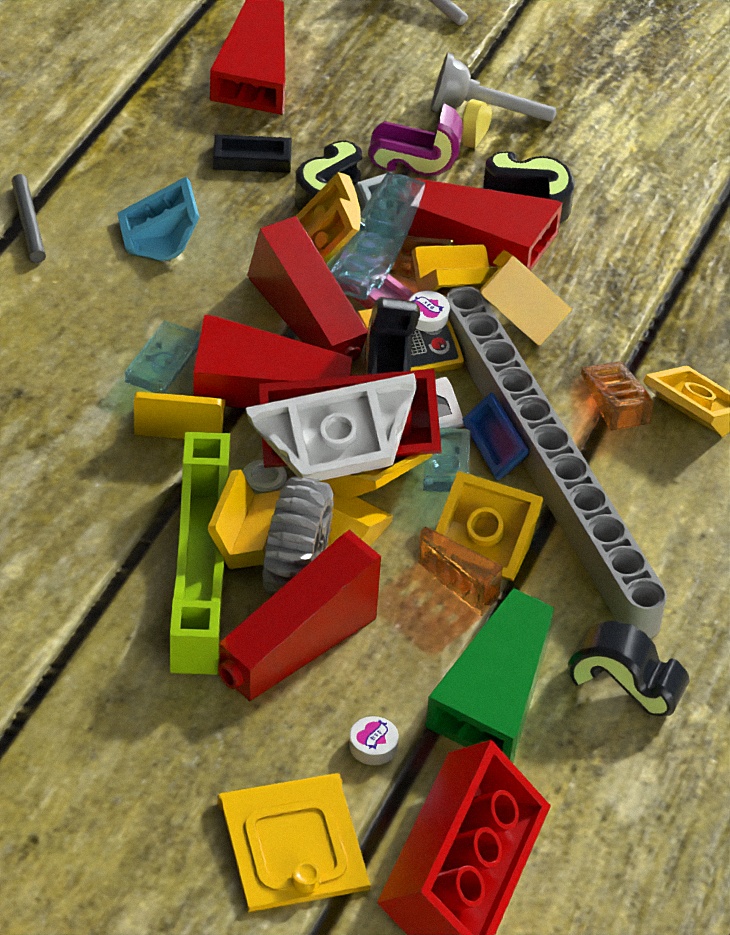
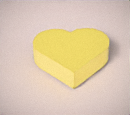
M471 99L466 104L462 121L463 146L475 149L487 133L492 118V109L487 106L486 102Z

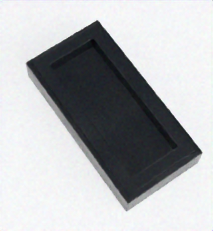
M215 135L213 170L291 173L292 138Z

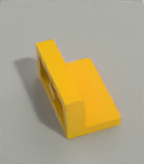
M484 245L419 246L412 250L418 292L434 291L446 296L451 289L458 286H469L480 291L499 269L498 267H489L487 251Z
M503 250L493 262L499 269L480 289V294L534 343L541 345L573 309L516 257Z
M136 392L134 395V435L185 439V432L222 433L226 400L150 392Z
M241 469L231 471L208 525V532L219 552L224 556L229 569L263 564L268 531L270 530L276 501H278L280 496V490L254 494Z

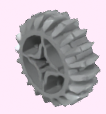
M293 476L280 490V496L278 501H276L270 530L268 531L263 561V585L268 594L274 595L328 546L333 517L334 494L330 485L318 482L319 479Z

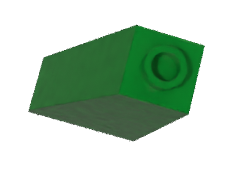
M513 588L428 696L425 727L464 747L492 740L507 758L514 763L550 639L554 607L536 597L529 596Z

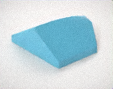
M187 177L117 213L127 252L132 255L159 261L175 259L184 251L200 218L191 183Z

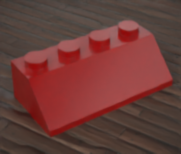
M434 369L259 384L261 405L414 373L416 391L395 457L442 453ZM262 438L264 468L288 466Z
M492 740L448 752L377 901V904L407 935H495L551 805Z

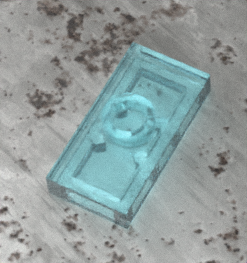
M164 320L126 369L125 382L154 393L165 394L197 351L201 332Z
M440 428L442 453L432 454L433 457L425 461L423 491L450 492L458 471L469 474L470 430Z

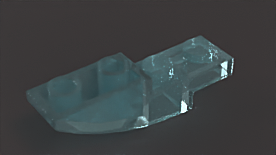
M387 172L360 214L359 231L353 236L331 270L345 295L366 300L373 288H381L412 225L425 189V182L409 178L406 175Z

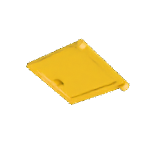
M339 773L230 791L217 795V805L220 811L223 810L248 912L370 890V881Z

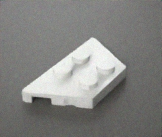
M414 373L247 407L248 421L299 478L306 476L321 481L393 466L416 391V379Z

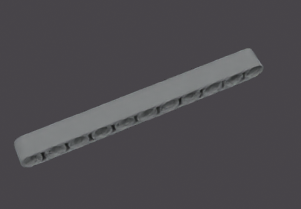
M458 286L451 289L446 297L450 305L448 319L460 346L465 368L483 398L491 392L495 394L528 448L529 455L522 461L524 467L616 621L636 626L644 631L650 639L655 637L660 632L667 598L664 586L486 299L480 294L479 290L473 287Z

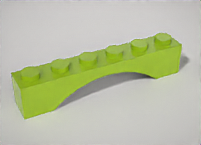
M185 432L178 561L170 627V673L218 675L224 556L221 555L210 536L208 525L229 478L230 433Z

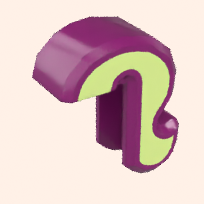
M443 103L436 133L384 121L377 125L372 132L368 149L369 159L376 167L386 171H395L397 162H401L413 173L422 176L440 175L451 169L458 157L463 133L462 119L454 108Z

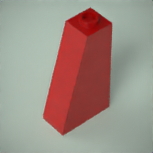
M246 0L210 69V101L283 115L285 111L286 82L284 1Z
M418 178L412 182L406 191H401L398 194L394 203V213L397 214L396 231L436 246L484 245L487 251L488 263L493 267H497L493 262L505 250L516 257L530 271L557 236L562 210V202Z
M294 216L260 228L247 273L252 284L303 343L352 357V362L356 360L362 353L368 331L298 218Z
M204 315L193 372V396L226 400L227 407L247 408L260 405L259 384L355 376L351 375L352 357L217 316Z
M350 529L338 537L219 642L218 673L224 684L230 689H236L250 702L377 618L381 555Z

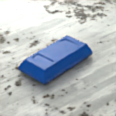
M493 392L489 393L462 419L466 430L495 479L499 480L507 476L529 455L528 448Z

